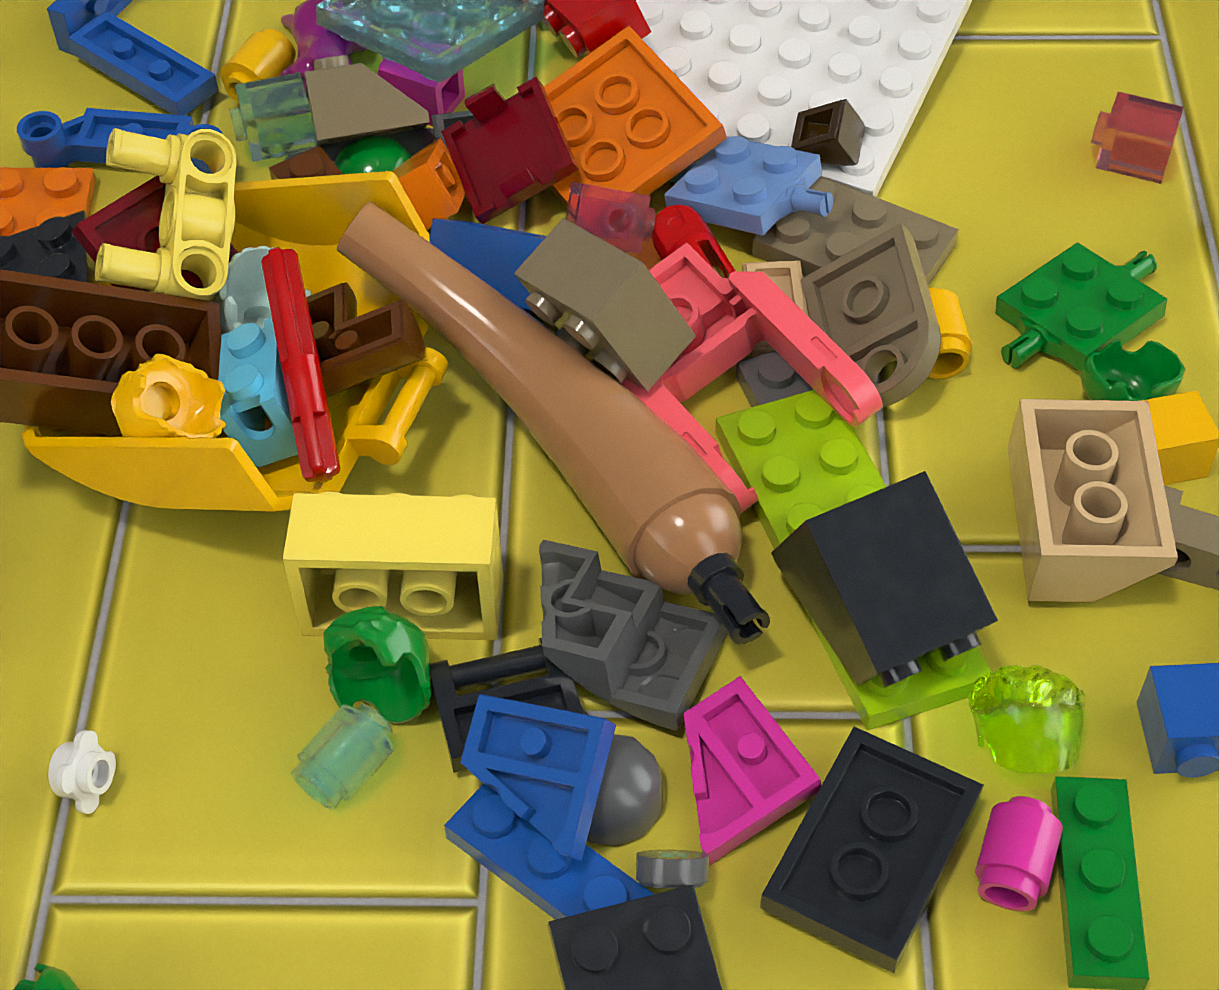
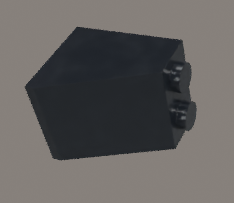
M926 471L805 520L771 552L776 565L857 686L876 677L880 678L884 688L903 681L923 671L917 659L939 650L944 662L982 645L977 632L998 621Z

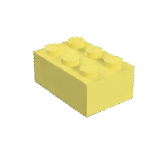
M332 491L319 494L294 493L283 563L301 635L323 636V632L339 616L365 607L383 606L387 611L397 614L417 625L423 631L426 638L498 640L503 565L496 498L475 497L467 494L446 497L410 496L403 493L353 495Z

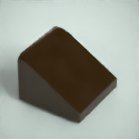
M847 99L798 112L791 147L798 151L820 155V161L824 164L857 165L865 125Z

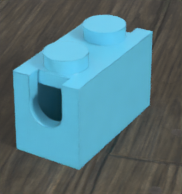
M272 317L264 320V328L262 329L256 323L242 324L221 337L218 381L223 383L225 393L220 408V419L226 423L223 430L227 436L239 442L256 468L297 455L298 452ZM265 416L272 425L268 430H265Z

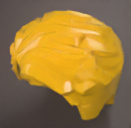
M157 353L151 360L139 364L136 371H127L123 374L112 395V410L123 437L215 438L222 433V429L226 426V423L220 419V408L225 393L223 383L208 378V375L203 370L195 369L192 364L176 360L164 354Z

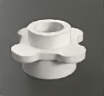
M80 731L75 736L74 742L69 741L61 744L51 758L48 778L52 791L59 797L74 799L76 810L79 813L90 814L94 812L99 804V795L106 792L112 783L116 769L115 755L111 751H104L99 746L97 734L94 731Z

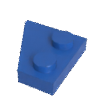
M479 694L460 763L482 783L492 787L509 808L520 818L529 821L552 842L551 846L557 852L571 859L582 861L616 724L606 718Z

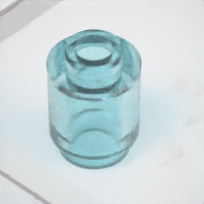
M365 704L360 705L358 709L349 705H342L298 753L297 757L300 763L294 768L291 775L295 782L312 799L322 806L333 810L342 799L344 801H351L394 752V746L388 738L392 733V728L377 711Z

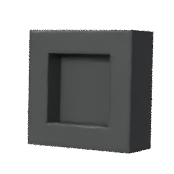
M776 351L741 360L736 365V379L751 407L814 390Z

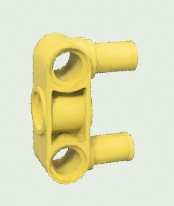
M114 128L108 140L106 165L157 175L161 183H166L165 198L159 223L160 248L156 253L103 243L97 255L95 280L146 289L153 293L210 301L223 287L228 275L230 242L235 222V203L233 199L236 153L233 145L222 133L212 129H200L192 132L190 135L181 133L177 135L169 134L166 139ZM191 158L204 161L209 166L212 174L199 171L193 165ZM181 270H189L198 275L203 283V288H195L185 282L181 275Z

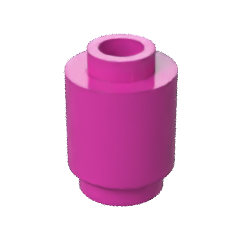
M1016 796L1011 798L1009 802H1001L992 807L975 868V874L980 880L978 893L986 901L1008 910L1029 911L1035 908L1038 897H1042L1047 893L1063 826L1051 814V809L1045 803L1030 797Z

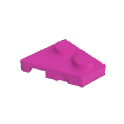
M741 676L683 713L691 758L693 792L696 799L700 827V846L703 853L709 854V865L818 793L821 787L819 776Z

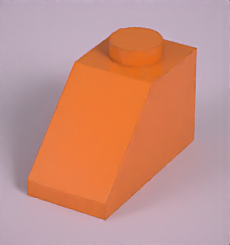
M441 138L430 143L392 171L397 176L426 230L432 226L433 218L446 219L458 212L466 193L449 150Z

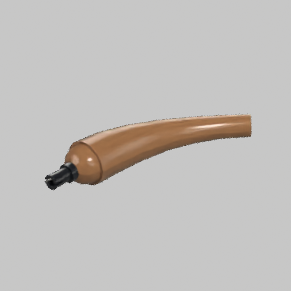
M372 201L367 202L350 223L340 239L336 250L401 300L404 299L406 304L450 343L502 397L558 467L635 578L648 580L675 594H694L700 604L712 608L727 629L730 638L736 644H746L760 637L763 632L757 627L753 619H756L762 628H768L770 617L744 585V574L737 564L742 543L741 507L734 493L692 445L635 394L555 332Z

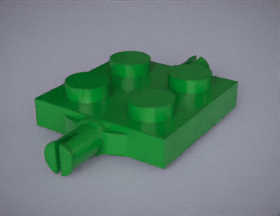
M1077 242L998 295L995 314L1016 327L1021 334L1014 341L1002 347L1001 355L1008 365L1011 363L1012 368H1018L1037 352H1044L1062 358L1082 372L1086 358L1090 353L1100 352V350L1115 339H1120L1121 346L1125 345L1165 316L1167 298L1140 282L1143 278L1157 270V262L1152 254L1147 256V251H1141L1124 265L1116 266Z

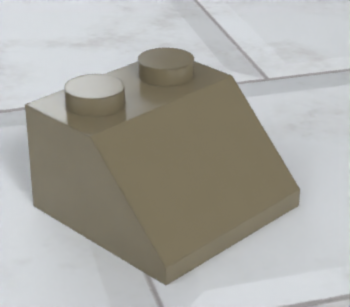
M347 55L315 60L314 70L305 72V84L317 146L357 140L367 135L382 136L424 129L430 123L426 109L364 64L349 65Z

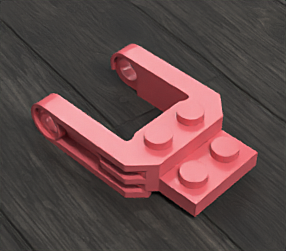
M685 243L649 270L696 337L648 392L628 379H625L621 384L635 394L692 445L734 493L741 507V513L758 501L755 489L751 487L747 490L736 472L723 459L718 443L680 402L692 397L749 355L758 342L766 341L849 425L853 427L859 426L883 407L881 397L866 373L764 272L734 271L729 275V278H722L688 243Z

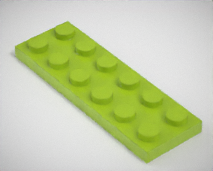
M815 390L716 418L715 434L734 471L742 480L747 490L751 487L755 489L758 501L752 507L774 549L805 520L887 487L853 426L844 421ZM804 607L867 731L989 691L994 676L978 647L945 662L939 650L921 657L917 660L923 671L887 688H884L879 677L857 686Z

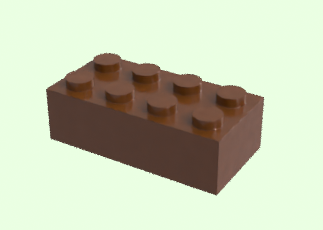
M0 269V422L122 436L112 410V395L123 374L127 371H136L139 364L151 360L157 353L192 364L195 369L203 370L208 375V378L218 380L221 350L219 302Z

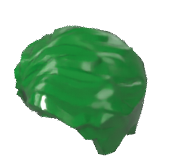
M371 606L339 616L323 632L324 651L328 656V665L325 667L329 675L328 685L339 708L349 711L352 710L355 702H364L375 708L384 722L397 724L411 721L413 718L420 716L422 710L427 709L431 697L429 645L425 634L417 625L397 614L387 611L383 606Z

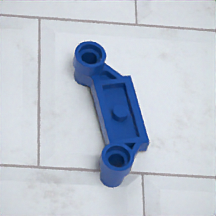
M86 108L83 116L62 123L59 116L55 113L37 111L23 117L17 125V133L23 151L31 156L35 168H68L69 163L75 161L106 164L108 140L114 128L166 139L169 134L177 135L181 133L190 135L192 132L200 129H212L222 133L219 128L210 124L194 125L192 116ZM191 158L193 165L199 171L212 174L209 166L204 161Z

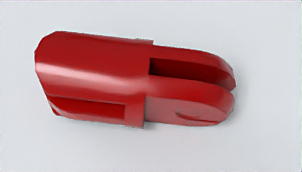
M671 205L655 215L650 233L654 248L661 260L685 243H688L712 268L715 267L722 278H729V275L736 271L702 216L691 206Z

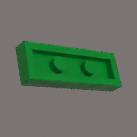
M1055 776L1051 788L1053 815L1063 826L1056 855L1068 988L1144 990L1150 978L1127 780Z

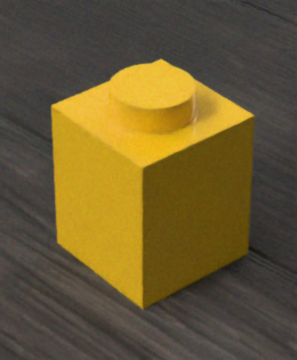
M1198 391L1141 400L1149 402L1164 485L1208 477L1219 448V431Z

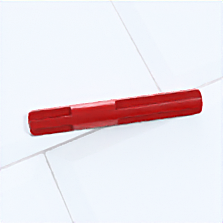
M276 247L269 250L268 255L262 258L261 264L302 477L308 482L319 481L323 483L332 480L333 476L337 475L341 469L298 254L293 249Z

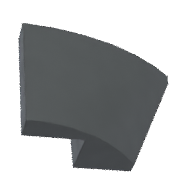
M543 539L539 545V554L542 567V586H540L543 610V621L541 623L544 655L565 674L606 702L650 723L679 731L684 721L683 713L690 709L728 635L725 626L715 613L665 602L663 589L648 580L601 570L598 551Z

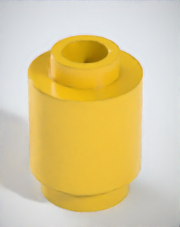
M264 29L261 32L253 33L221 69V78L228 95L241 104L250 106L263 105L283 82L280 78L281 72L293 64L296 52L291 41L284 34L274 29Z
M928 288L941 333L939 354L928 377L934 379L949 378L957 375L967 367L972 343L957 295L945 289Z

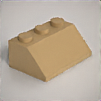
M1020 399L1008 443V454L1028 601L1095 602L1174 566L1178 556L1149 402Z

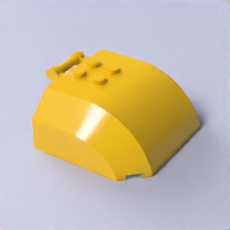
M391 171L236 182L234 185L235 222L231 244L237 252L241 253L245 248H257L259 246L295 250L299 257L305 290H310L311 295L340 283L347 282L357 299V317L401 300L336 250L340 239L350 223L367 202L372 201L430 242L429 233L397 176ZM97 281V284L112 286L110 283ZM410 308L421 330L422 337H424L430 325ZM425 347L426 353L423 360L327 397L341 469L337 475L333 476L332 480L323 483L319 481L308 482L302 477L298 454L256 468L239 442L229 438L223 429L222 433L215 438L123 437L24 425L26 431L21 434L25 447L37 459L70 479L124 501L170 509L274 512L291 510L294 493L319 494L328 491L339 493L359 456H370L374 460L386 465L397 464L408 444L405 436L431 386H437L441 383L449 365L447 359L440 352ZM407 378L384 423L376 425L400 379ZM265 416V430H268L272 425Z

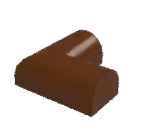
M347 282L340 283L307 297L326 397L419 362L425 358L426 351L421 330L404 299L357 317V299Z

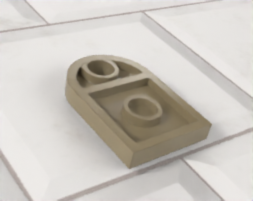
M902 223L801 279L810 319L866 373L876 387L883 407L903 400L925 381L937 360L940 350L941 333L913 234ZM897 361V366L892 376L884 382L877 383V377L881 369L888 363Z

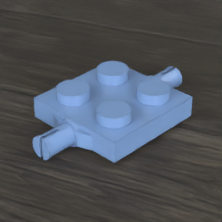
M727 136V139L710 150L698 162L692 163L667 181L676 184L664 194L667 207L676 204L691 206L702 216L706 223L758 235H764L779 219L791 212L799 210L826 217L827 213L831 212L833 206V196L830 192L808 189L822 175L820 155L798 151L789 146H773L748 141L739 136Z

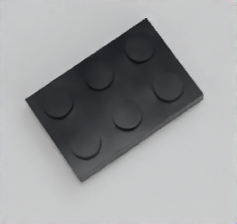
M854 726L761 895L760 908L895 973L980 800L984 784Z

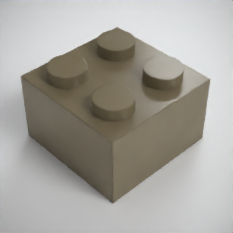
M564 218L514 273L530 293L525 299L528 307L548 324H555L559 329L556 332L557 335L586 356L588 354L593 357L592 362L619 383L628 379L648 392L696 337L643 262Z

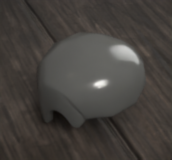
M614 734L587 841L594 844L618 846L643 837L660 817L662 811V777L654 754L633 736Z

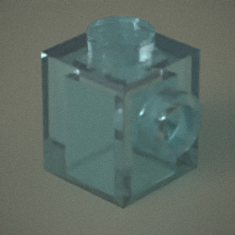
M300 72L235 85L239 107L229 109L236 142L247 140L253 162L305 152L317 147L311 110Z

